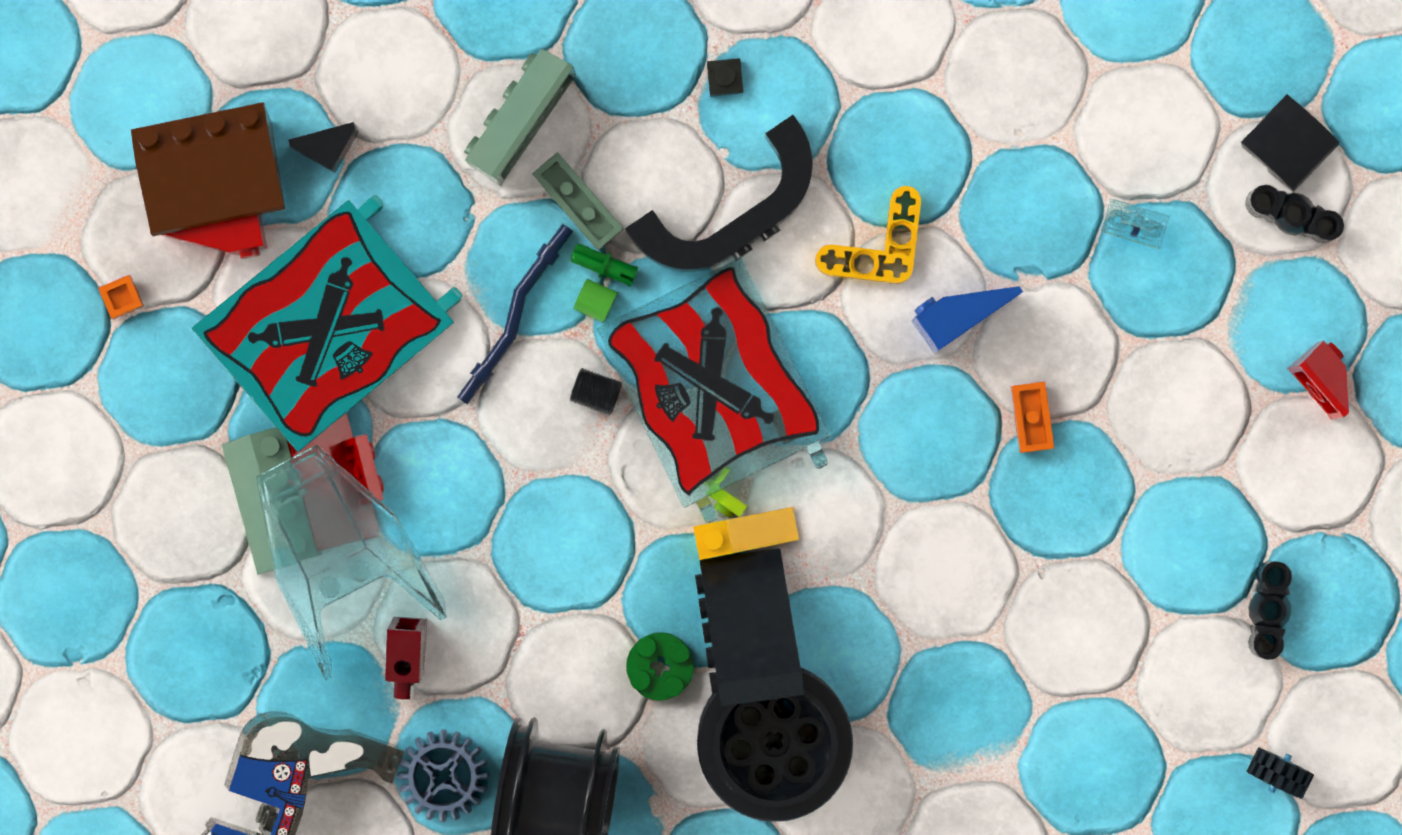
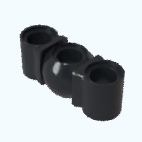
M1265 184L1249 192L1246 197V209L1252 216L1264 218L1270 223L1275 222L1279 230L1285 234L1294 236L1302 234L1304 237H1311L1318 243H1327L1338 238L1343 232L1344 222L1340 214L1335 211L1325 210L1319 205L1315 207L1312 201L1303 194H1287L1285 191H1278L1273 186ZM1258 193H1265L1269 196L1271 205L1268 210H1262L1256 205L1255 198ZM1289 206H1297L1301 210L1302 219L1299 223H1294L1287 217ZM1321 218H1326L1332 222L1333 232L1330 236L1320 232L1318 224Z
M1267 561L1257 569L1255 591L1258 592L1253 596L1248 607L1249 617L1254 624L1250 626L1252 634L1249 637L1248 646L1251 653L1256 657L1270 660L1277 658L1284 648L1283 636L1285 629L1282 628L1287 624L1292 613L1291 604L1286 596L1290 594L1288 586L1291 583L1292 574L1286 564L1279 561ZM1272 567H1277L1282 576L1281 581L1275 586H1271L1266 580L1267 571ZM1273 601L1277 605L1278 612L1274 618L1268 620L1264 617L1262 608L1266 602ZM1265 634H1269L1274 640L1273 649L1268 653H1262L1258 647L1259 639Z

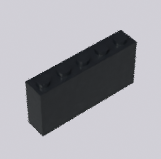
M780 548L700 560L702 574L695 575L698 595L705 594V598L698 600L701 619L708 618V622L702 623L705 644L712 643V647L705 648L708 669L715 668L716 672L709 673L712 694L719 693L721 707L804 695L802 673Z

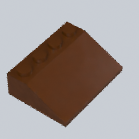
M264 102L131 129L134 158L152 237L285 209L272 121Z

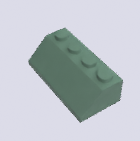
M542 48L537 55L533 52L529 55L521 68L525 73L517 83L513 80L502 96L506 99L499 111L494 108L483 124L487 127L480 139L474 136L464 151L468 155L465 159L466 163L499 186L507 178L576 77L572 65Z
M275 427L222 444L257 575L323 557V553L317 551L287 439Z

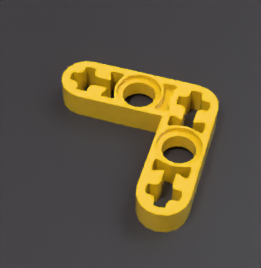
M901 186L893 192L889 204L884 251L833 244L825 245L817 252L815 258L817 269L822 274L833 277L901 284L907 281L912 274L921 207V197L918 191L910 186ZM905 192L909 193L911 200H915V205H910L907 209V217H914L913 223L905 219L893 220V214L900 216L902 209L901 204L896 203V198H901ZM901 225L906 226L911 232L910 241L902 245L897 244L892 238L893 229ZM828 251H833L835 258L845 259V252L852 253L848 263L850 272L842 271L844 268L843 264H834L833 269H826V263L821 262V256L825 257ZM860 255H867L872 258L874 264L872 271L867 274L859 273L854 267L855 259ZM878 256L885 257L883 264L893 265L895 259H900L901 265L907 267V271L901 272L899 278L893 277V271L883 269V277L876 276L879 268Z

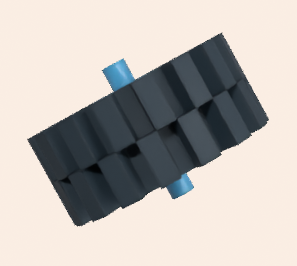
M1258 747L1246 771L1270 784L1269 791L1275 793L1278 788L1300 799H1303L1314 777L1313 773L1290 762L1291 755L1286 753L1283 759Z

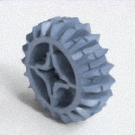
M446 729L441 730L440 740L437 741L433 731L428 732V744L422 738H416L415 743L419 750L416 751L410 746L405 750L412 757V760L401 759L399 761L401 766L408 768V772L402 771L397 774L398 779H408V783L400 786L399 791L406 792L410 790L412 795L405 799V803L408 805L416 799L420 804L415 808L414 812L419 814L424 807L428 808L429 810L426 814V819L432 820L435 811H439L440 822L446 821L447 811H451L452 818L458 820L460 818L458 808L460 807L466 814H470L472 809L468 801L470 800L476 805H479L482 801L479 796L474 794L475 791L486 793L488 789L487 786L478 783L479 780H486L490 777V774L487 772H479V768L488 764L487 759L480 761L475 759V756L479 755L482 749L477 747L470 752L467 748L473 740L468 737L463 745L458 743L461 734L458 731L453 734L452 741L447 740L448 733ZM436 748H448L455 751L449 760L444 763L436 762L433 759L430 760L424 755L426 752ZM463 757L467 761L471 772L469 788L463 784V781L459 779L456 773L457 766ZM451 762H454L450 768L451 774L449 776L452 777L451 783L445 780L434 790L433 787L437 783L436 778L439 776L435 775V769L442 771ZM418 764L430 776V784L424 794L420 790L416 779ZM442 789H449L463 796L451 803H439L432 800L438 791Z

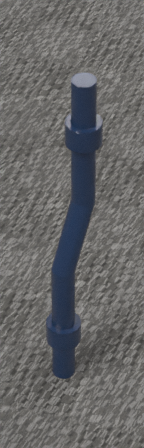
M562 224L549 243L541 246L536 253L538 258L514 289L504 333L482 363H477L470 372L472 377L457 396L467 405L482 384L487 385L494 375L492 373L493 369L515 341L527 294L548 265L553 266L560 256L558 254L559 250L573 233L566 225Z

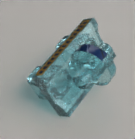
M1112 198L1101 232L1160 249L1170 216Z

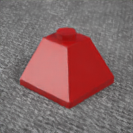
M1323 340L1317 342L1287 369L1331 420L1344 418L1349 414L1346 365L1341 361L1344 356L1332 342L1327 344Z

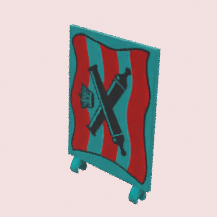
M373 195L358 210L350 200H347L192 327L197 336L297 452H300L454 324V321L446 312L457 305L462 299V293L456 287H453L436 301L369 224L367 220L375 216L383 208V202L377 195Z

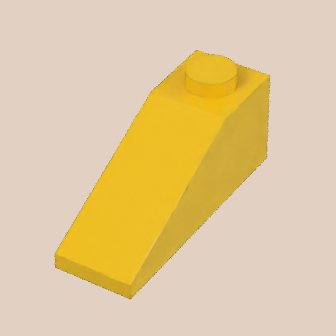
M793 507L693 526L700 560L799 540Z

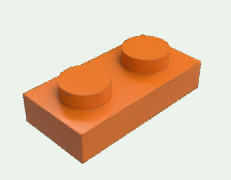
M1045 381L1010 386L1019 453L1054 449Z

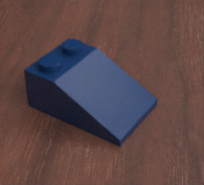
M1020 286L947 296L937 302L931 297L914 310L917 316L911 321L935 354L1016 298L1023 291Z

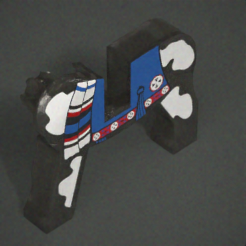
M270 711L259 714L248 721L240 732L224 786L230 792L262 802L256 816V823L260 824L258 829L261 833L211 817L206 822V830L201 835H295L305 806L309 778L357 768H368L375 771L383 781L392 783L404 751L397 745L352 729L331 730L318 728L287 712Z

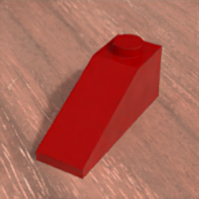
M261 214L162 235L233 255L239 254L240 259L260 256V250L268 248Z

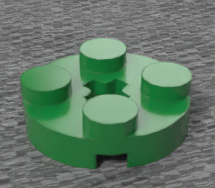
M656 632L641 638L631 648L627 657L626 671L632 687L642 696L652 700H668L680 695L689 685L693 676L694 661L689 648L681 639L669 633ZM658 657H664L665 663L670 665V670L663 671L662 676L655 675V669L650 668V663L657 662Z

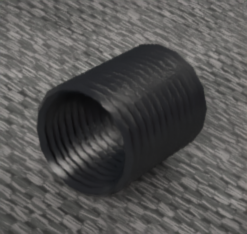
M581 368L571 392L570 402L573 401L575 404L584 405L610 416L618 399L622 382Z

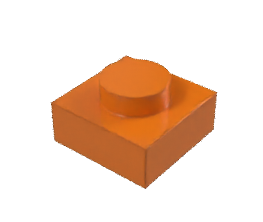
M131 275L98 288L108 313L113 320L144 307Z

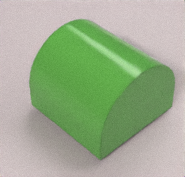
M587 278L573 309L605 323L618 292Z

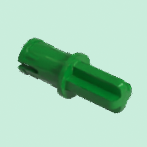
M577 244L571 255L572 263L599 273L598 277L600 278L604 275L631 287L639 268L611 257L610 252L606 255L582 244Z

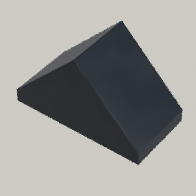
M351 122L289 139L288 141L292 149L336 173L359 131L357 125Z

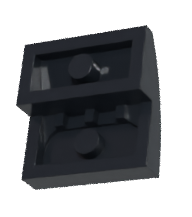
M1288 94L1241 141L1242 148L1266 166L1268 172L1292 192L1340 144L1316 118Z

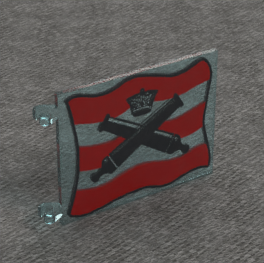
M742 258L737 261L734 260L596 328L683 508L697 503L705 522L711 523L718 518L708 496L787 457L807 449L815 468L820 469L828 464L827 457L819 442L830 437V434Z

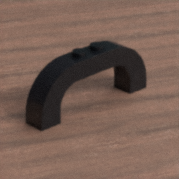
M791 115L765 133V139L776 153L782 169L780 183L769 197L713 235L699 241H686L673 236L664 227L655 212L651 210L625 228L626 233L638 250L654 263L667 269L681 272H696L720 265L732 256L737 261L753 250L750 246L751 243L760 237L765 242L779 233L781 230L778 225L789 218L803 201L812 175L810 144L795 116Z

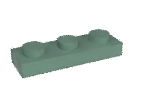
M558 152L532 173L535 179L597 251H600L624 230Z

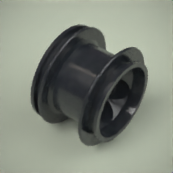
M801 668L804 695L784 697L791 700L794 705L792 714L787 717H780L774 712L775 703L782 698L721 707L719 693H714L710 696L703 709L697 735V751L702 772L714 793L726 805L742 815L770 822L789 821L806 816L822 807L832 798L848 773L853 753V734L848 714L834 691L821 678L804 668ZM746 707H755L759 710L761 714L760 720L755 725H746L741 720V712ZM805 723L813 724L817 728V736L810 742L802 741L798 737V730ZM769 732L774 735L778 732L782 733L780 738L781 747L777 748L773 745L768 748L766 746L768 742L766 734ZM745 740L750 744L751 751L747 757L737 758L732 754L731 747L735 741ZM797 756L805 758L808 762L807 770L800 775L793 774L788 769L790 760ZM769 765L774 769L775 774L770 782L761 783L756 779L755 771L759 766Z
M516 717L509 733L503 757L491 835H608L618 778L620 747L614 746L612 753L606 752V729L600 731L595 750L538 741L537 718H531L528 726H523L522 718Z

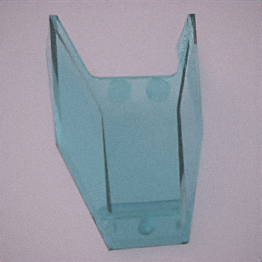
M318 445L256 476L276 581L325 680L332 678V659L327 652L321 611L326 606L382 577L392 578L439 620L447 618L445 599L397 515Z

